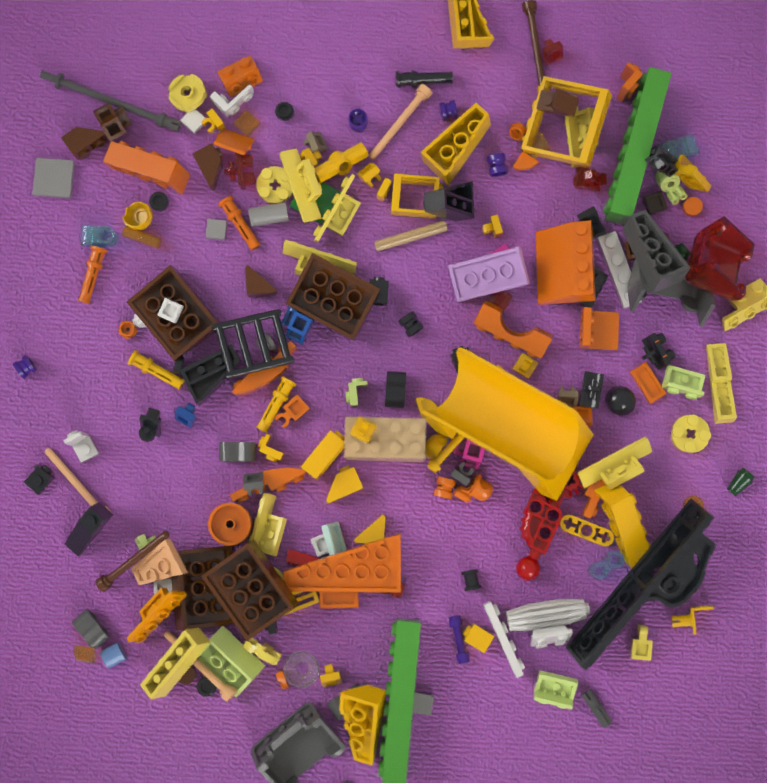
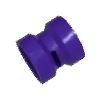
M358 108L352 110L348 118L350 128L355 132L364 131L368 123L366 112Z
M504 153L487 156L491 177L503 176L508 173Z

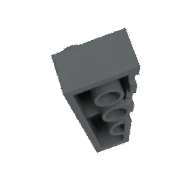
M646 210L630 215L623 228V232L651 293L653 294L681 282L690 269L687 262Z

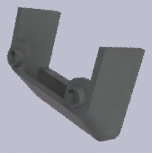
M636 258L627 290L630 312L636 310L639 302L647 296V292L651 293ZM687 262L690 269L681 282L653 294L680 299L681 305L686 311L697 313L699 326L703 327L716 305L709 271L700 264Z

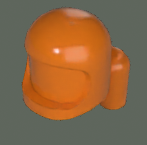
M477 473L468 487L456 485L453 493L454 496L464 502H471V496L477 500L485 501L491 497L493 485L491 482L482 479V476Z

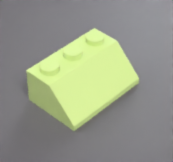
M222 626L209 639L210 644L200 654L198 659L224 684L235 687L238 691L234 696L237 698L265 665L259 658L244 649V644Z

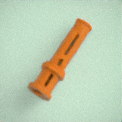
M233 196L224 198L218 203V206L222 207L226 213L227 220L233 222L250 250H255L261 243H259L251 228L242 217V210L238 209L234 203Z
M93 245L90 247L92 251L89 261H86L88 268L78 299L79 302L90 304L98 272L103 268L104 254L108 251Z

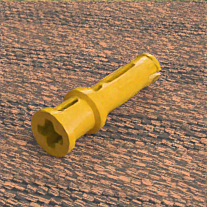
M135 350L129 358L128 365H134L141 369L142 373H150L178 390L181 389L185 382L184 378L154 363L153 358L141 355L138 350Z
M281 376V382L277 389L273 391L272 395L274 396L256 428L265 433L268 432L284 401H288V395L293 386L297 385L296 383Z

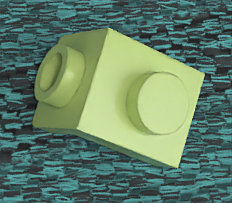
M363 378L352 379V382L348 383L349 391L345 392L346 403H350L351 407H359L357 388L368 387V382L363 381Z

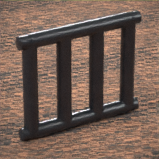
M280 309L212 325L213 331H216L225 363L226 379L295 362L294 357L290 356L279 317L281 316ZM271 318L283 358L275 360L271 359L261 323L262 320ZM254 323L264 359L263 363L253 365L242 325ZM235 327L245 367L238 369L233 367L224 334V329Z

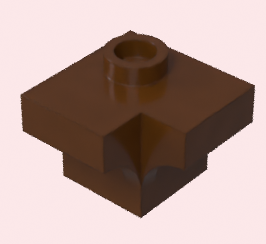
M108 102L93 111L109 141L125 134L126 128L132 124L122 106L113 110Z

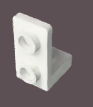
M249 84L230 103L223 94L219 96L216 92H213L210 98L212 103L228 118L230 115L238 112L239 106L242 103L248 102L253 97L254 90Z
M76 430L67 435L68 438L63 440L66 445L73 447L81 463L100 454L88 433Z

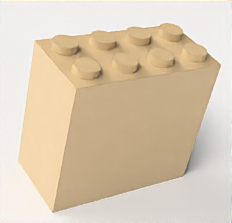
M345 417L344 457L346 460L424 462L426 419L362 417L377 425L369 443L366 444L349 434L358 417Z

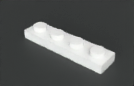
M614 231L598 237L597 241L621 305L625 309L630 307L627 290L631 270L617 233Z
M490 601L484 603L485 611L515 677L518 678L524 675L522 671L525 669L521 658H516L514 651H517L513 641H508L506 636L508 629L504 622L500 623L498 615H500L497 605H492Z

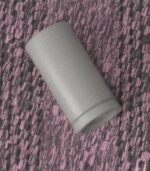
M286 202L248 208L251 227L289 221Z

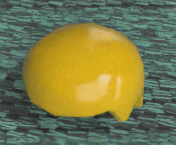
M134 202L129 207H126L125 216H122V219L128 227L134 230H144L152 222L153 211L146 203Z
M438 433L432 435L425 443V456L429 460L434 461L447 444L448 437Z

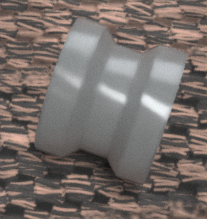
M266 333L265 337L269 351L277 350L270 334ZM257 338V339H255V341H256V343H257L259 349L261 350L260 345H259V341H258V338Z

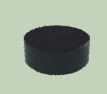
M155 192L150 196L149 204L152 209L161 212L167 209L169 199L163 192Z
M184 356L175 361L173 373L181 374L180 369L183 368Z
M206 676L202 677L197 683V691L204 697L211 696L217 689Z

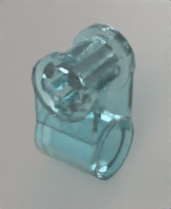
M81 226L80 246H114L118 242L117 232L108 226Z

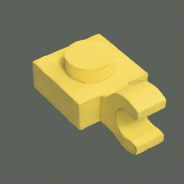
M638 624V639L632 638L631 659L651 661L653 641L647 640L648 627L646 625Z

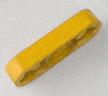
M564 515L559 524L563 531L600 546H609L614 541V535L610 530L573 515ZM570 518L571 523L578 525V521L581 522L577 528V533L574 532L576 529L574 527L566 529V524L563 523L564 520ZM584 525H589L592 529V533L589 536H584L581 533V528ZM596 528L599 529V531L597 532L598 534L604 535L606 532L607 537H609V541H605L604 543H602V539L597 536H595V540H593L592 538L596 533Z

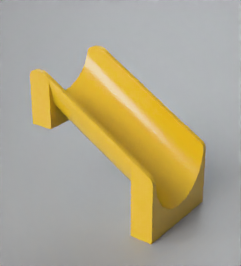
M459 347L456 351L459 361L458 375L449 397L434 410L425 411L422 409L420 415L426 419L438 434L453 439L455 434L458 433L519 468L540 494L557 501L594 434L575 409L518 379L471 351Z

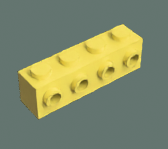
M188 628L181 633L176 642L140 684L151 700L165 697L210 644L209 639L200 628Z

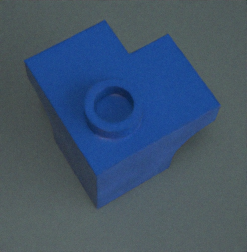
M289 306L281 324L288 328L286 337L303 345L315 320Z

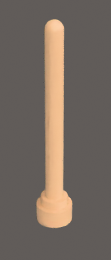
M421 84L417 88L416 97L370 153L371 159H375L421 101L428 100L433 94L427 86Z
M47 448L45 454L89 505L92 506L98 503L51 448Z
M170 631L164 633V637L173 645L177 638ZM198 658L195 660L193 665L220 690L221 697L226 702L231 700L238 690L232 685L224 684Z

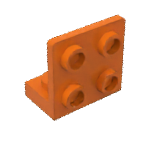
M584 307L581 310L579 348L617 350L619 313L592 311V308Z

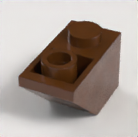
M75 127L61 137L77 160L87 158L91 151L95 148H101L108 140L103 131Z

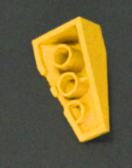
M371 685L342 691L339 709L345 719L344 727L349 733V744L354 760L373 766L384 713L386 690Z

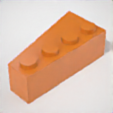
M111 141L103 160L111 169L133 177L136 173L138 178L150 183L152 179L160 187L168 189L170 186L176 193L183 195L191 175L178 163V159L171 156L164 158L155 151L148 153L139 146L132 148L123 141H119V143Z

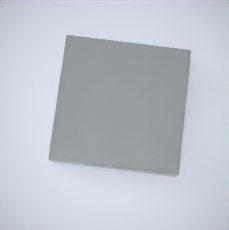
M36 158L32 194L34 196L71 199L75 161Z

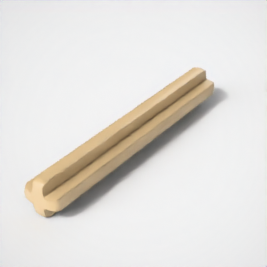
M440 221L374 242L376 251L379 252L447 231V225L445 221Z

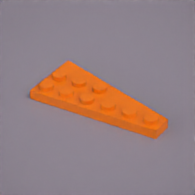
M401 533L286 569L283 572V581L290 591L401 592Z

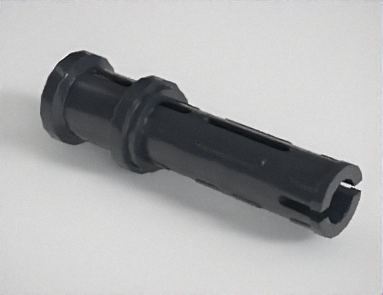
M415 70L406 73L396 71L397 88H400V86H412V88H415L420 84H453L452 71L417 73Z

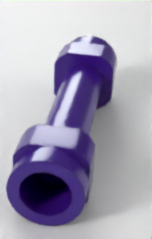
M460 615L449 617V625L453 627L458 650L456 654L458 663L470 662L469 651L465 650L460 625H463Z

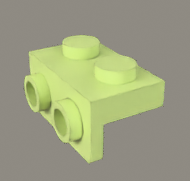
M668 365L662 388L668 389V393L676 395L682 393L686 395V398L697 400V398L704 396L702 388L705 375Z
M540 670L534 688V700L542 704L555 705L562 709H572L578 679Z

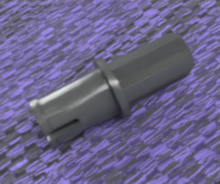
M592 689L587 690V693L584 692L581 696L591 709L590 713L595 715L603 728L609 726L612 720L603 708L604 704L599 702Z

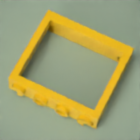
M544 76L537 89V99L532 104L533 112L531 118L527 121V132L522 138L521 149L530 155L590 168L612 94L609 89ZM551 89H559L598 98L580 158L534 148L544 115L543 111L537 110L541 90L551 92Z

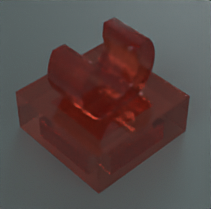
M551 38L544 41L546 47L543 48V60L546 65L563 58V45L560 41L553 43Z
M505 291L493 293L488 301L502 308V313H504L513 296Z

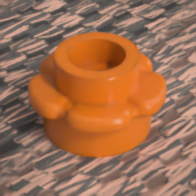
M516 122L510 126L509 134L512 139L521 140L526 135L527 128L522 123Z
M125 320L120 324L118 331L120 335H123V338L130 339L137 334V328L133 321Z

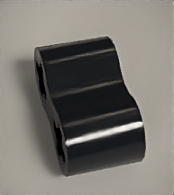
M387 371L385 407L404 408L406 372Z

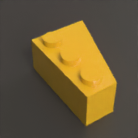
M448 0L453 49L490 47L494 40L486 25L487 21L480 12L477 0Z

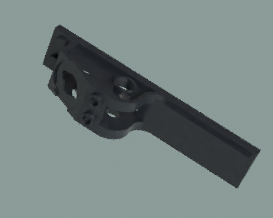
M691 498L566 647L568 652L584 670L587 671L645 602L656 600L667 607H678L687 602L702 584L708 560L716 546L702 532L715 517ZM694 553H696L698 559L697 566L694 561ZM660 567V570L653 575L654 569Z

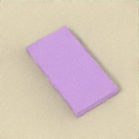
M521 246L448 265L457 302L530 284Z

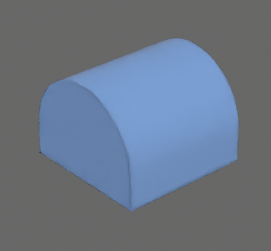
M120 642L100 651L102 660L109 669L128 659Z

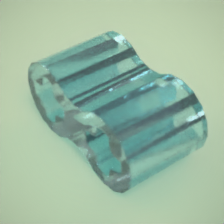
M694 135L669 140L659 145L665 151L676 156L677 159L680 155L690 158L699 154Z
M618 551L607 552L601 561L590 564L588 568L589 575L598 580L606 578L612 569H618L623 566L625 562L624 556ZM611 556H618L616 559L617 564L610 562L612 560ZM596 566L602 567L601 575L594 573L596 572Z

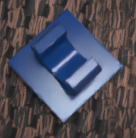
M188 403L185 409L178 406L174 419L191 428L195 423L196 415L193 414L195 406L191 403Z

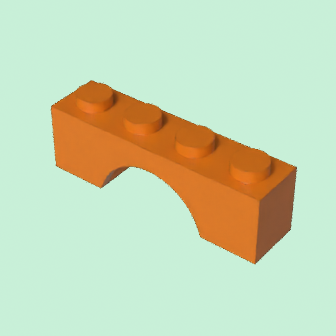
M487 300L483 303L473 322L480 331H489L493 334L494 338L510 342L513 348L518 350L521 348L527 351V354L533 358L539 357L542 359L553 338V334L537 326L524 333L512 331L503 321L502 308Z

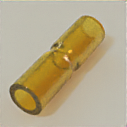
M127 225L124 226L122 236L140 241L156 249L161 244V238L149 233H143L140 230H134Z

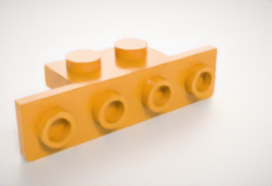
M160 588L139 611L142 622L126 637L127 641L136 643L145 641L147 636L181 603L187 595L186 592H169L167 588Z

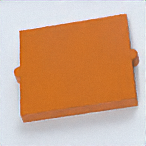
M224 128L220 134H217L214 145L245 155L248 150H251L255 139Z

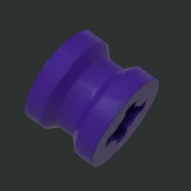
M451 100L446 104L443 102L439 103L443 122L449 118L458 119L455 100Z
M24 355L19 362L13 363L14 368L23 379L28 377L30 372L37 370L27 355Z

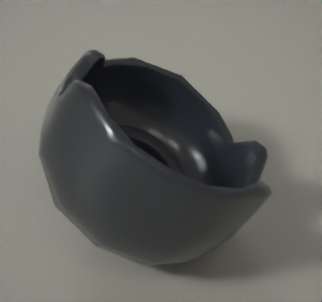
M615 386L607 392L605 402L611 412L624 416L634 410L636 398L630 389L624 386Z

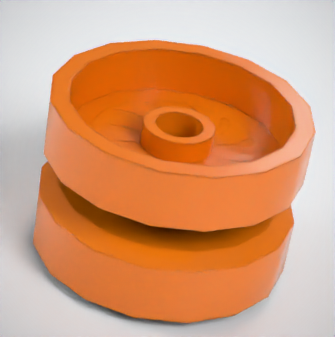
M223 503L217 506L210 514L208 529L212 538L218 543L226 546L239 545L251 535L253 517L243 505ZM229 520L233 521L234 523L232 528L227 527L229 525Z

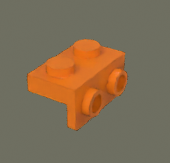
M251 55L217 71L229 97L239 94L249 84L253 87L263 82Z
M630 62L626 64L620 75V78L625 81L616 97L620 102H623L625 98L629 100L639 86L638 82L643 75L641 69Z

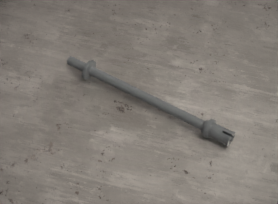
M45 71L40 73V78L55 83L56 89H60L63 86L105 103L109 102L118 108L122 106L126 111L155 121L160 128L165 127L178 133L180 131L178 127L181 128L182 121L168 117L165 113L158 115L66 80L61 72L57 76Z

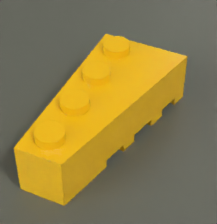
M475 103L420 152L423 162L448 186L491 126L489 114L479 104Z
M604 485L595 489V492L604 502L601 504V507L610 520L608 524L617 537L615 541L622 558L632 569L651 546L645 537L647 535L646 529L640 522L642 516L635 507L637 501L632 493L626 491L621 485L611 490Z

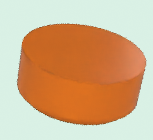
M697 197L687 198L682 206L683 212L690 217L697 216L703 208L701 200Z

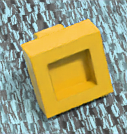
M210 109L206 112L208 118L203 119L201 123L203 126L206 124L212 125L207 130L209 134H212L215 129L220 133L225 128L224 123L216 112Z
M310 148L303 150L299 155L301 161L310 159L311 165L314 168L317 167L319 159L322 158L319 151L312 153Z
M371 162L356 173L359 179L370 187H373L371 183L373 177L378 181L381 180L378 174L380 172L379 168Z
M498 214L490 216V223L482 225L483 234L493 233L494 238L501 237L503 230Z
M522 353L512 370L529 379L538 362Z
M359 416L349 434L368 444L377 425Z
M332 664L325 665L326 674L320 675L323 687L343 684L340 672H334Z

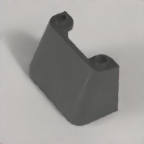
M307 702L260 739L252 747L251 755L256 769L269 783H299L297 778L323 756L328 754L332 758L338 757L347 747L312 702Z

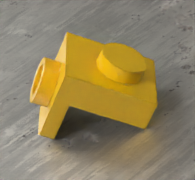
M266 434L259 441V451L266 454V459L275 463L277 459L282 461L285 454L268 447L272 436Z

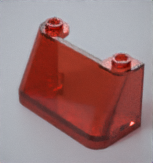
M725 216L721 217L700 230L695 236L688 263L690 269L685 275V280L693 287L731 301L741 300L746 294V286L743 283L737 284L740 264L752 258L755 244Z

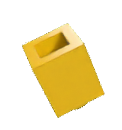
M475 623L471 626L467 625L462 634L465 636L463 638L465 642L485 653L494 638L491 633Z

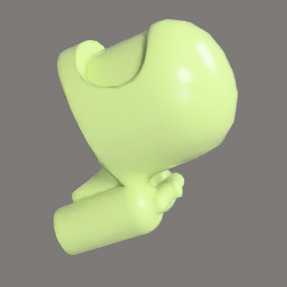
M656 172L655 181L660 189L666 192V196L672 205L678 204L680 199L685 200L687 198L686 192L679 185L680 177L677 174L668 177L665 173Z

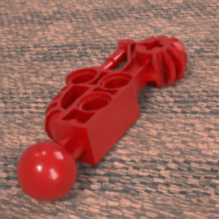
M577 466L571 475V481L574 483L564 487L557 501L550 498L547 503L545 496L540 494L535 488L523 512L524 518H521L522 527L519 530L522 532L520 537L527 542L526 545L531 550L528 556L521 558L516 565V573L522 580L532 581L539 576L541 568L538 561L541 554H546L561 522L562 512L559 507L563 498H572V490L576 495L580 494L577 487L584 489L582 484L579 483L581 481L578 473L575 472ZM532 502H537L540 505L539 512L534 513L531 511L530 504ZM549 511L557 512L558 518L556 521L549 520ZM541 528L549 530L550 535L547 539H543L540 536Z

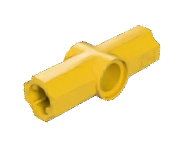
M360 142L344 152H333L329 156L328 161L315 168L317 181L322 183L336 174H348L352 169V165L369 156L364 144Z

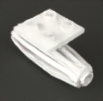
M555 599L530 603L506 611L509 631H533L530 646H536V649L547 647V644L555 643V646L567 644L566 641L570 640L572 629H567L565 626L587 619V614H590L588 602L585 603L584 599Z

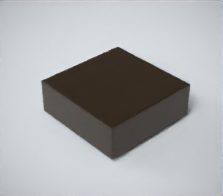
M662 191L643 197L649 215L668 209Z

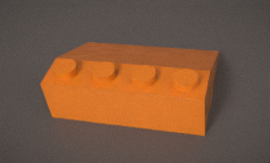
M591 220L570 222L537 231L538 305L596 301L594 243Z

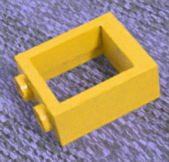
M394 173L391 215L436 219L435 215L426 213L425 210L399 208L401 183L434 186V190L443 188V183H439L440 177Z
M330 430L302 464L301 468L316 480H319L345 448V437L337 430L335 433Z

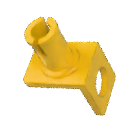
M691 606V612L687 615H671L672 621H679L672 622V627L690 626L693 634L696 635L694 611L712 610L714 606Z

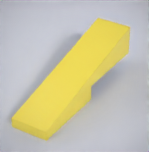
M726 343L709 344L706 346L714 422L715 424L731 423L736 420L737 414L731 386L732 374Z

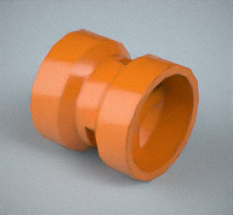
M438 476L436 481L438 486L434 489L433 495L452 500V488L455 487L456 481Z

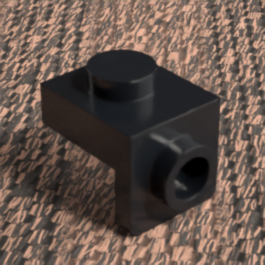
M594 206L577 215L579 221L591 220L593 239L606 233Z

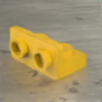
M680 155L675 163L678 168L675 174L680 177L689 189L709 192L711 184L706 180V177L698 171V168L685 155Z

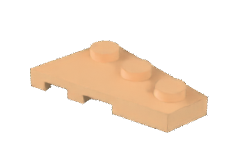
M171 539L164 540L131 568L139 585L188 573Z

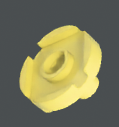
M190 74V76L180 75L170 83L168 96L176 109L188 113L198 108L204 102L207 92L205 85L198 76ZM191 89L190 94L188 96H184V91H189Z
M272 166L261 171L257 178L256 188L260 197L266 203H284V201L292 196L293 192L284 168ZM274 181H277L278 184H281V186L277 187L276 190H273V187L270 186L271 183H274Z
M694 414L678 418L671 428L672 443L682 452H699L707 446L711 438L710 429L706 421ZM687 429H689L690 431L694 430L695 437L693 439L691 437H686V435L688 434L686 431Z
M254 637L245 641L243 648L248 652L258 655V658L273 665H277L282 656L281 653L274 650L273 646L265 642L261 644Z

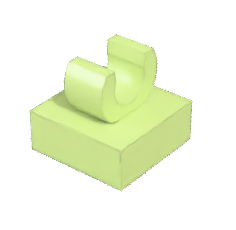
M142 534L135 539L139 550H141L156 537L152 536L146 539L145 534Z

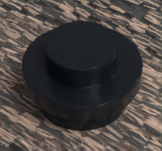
M288 102L279 103L275 108L276 117L281 121L290 120L294 114L292 105Z

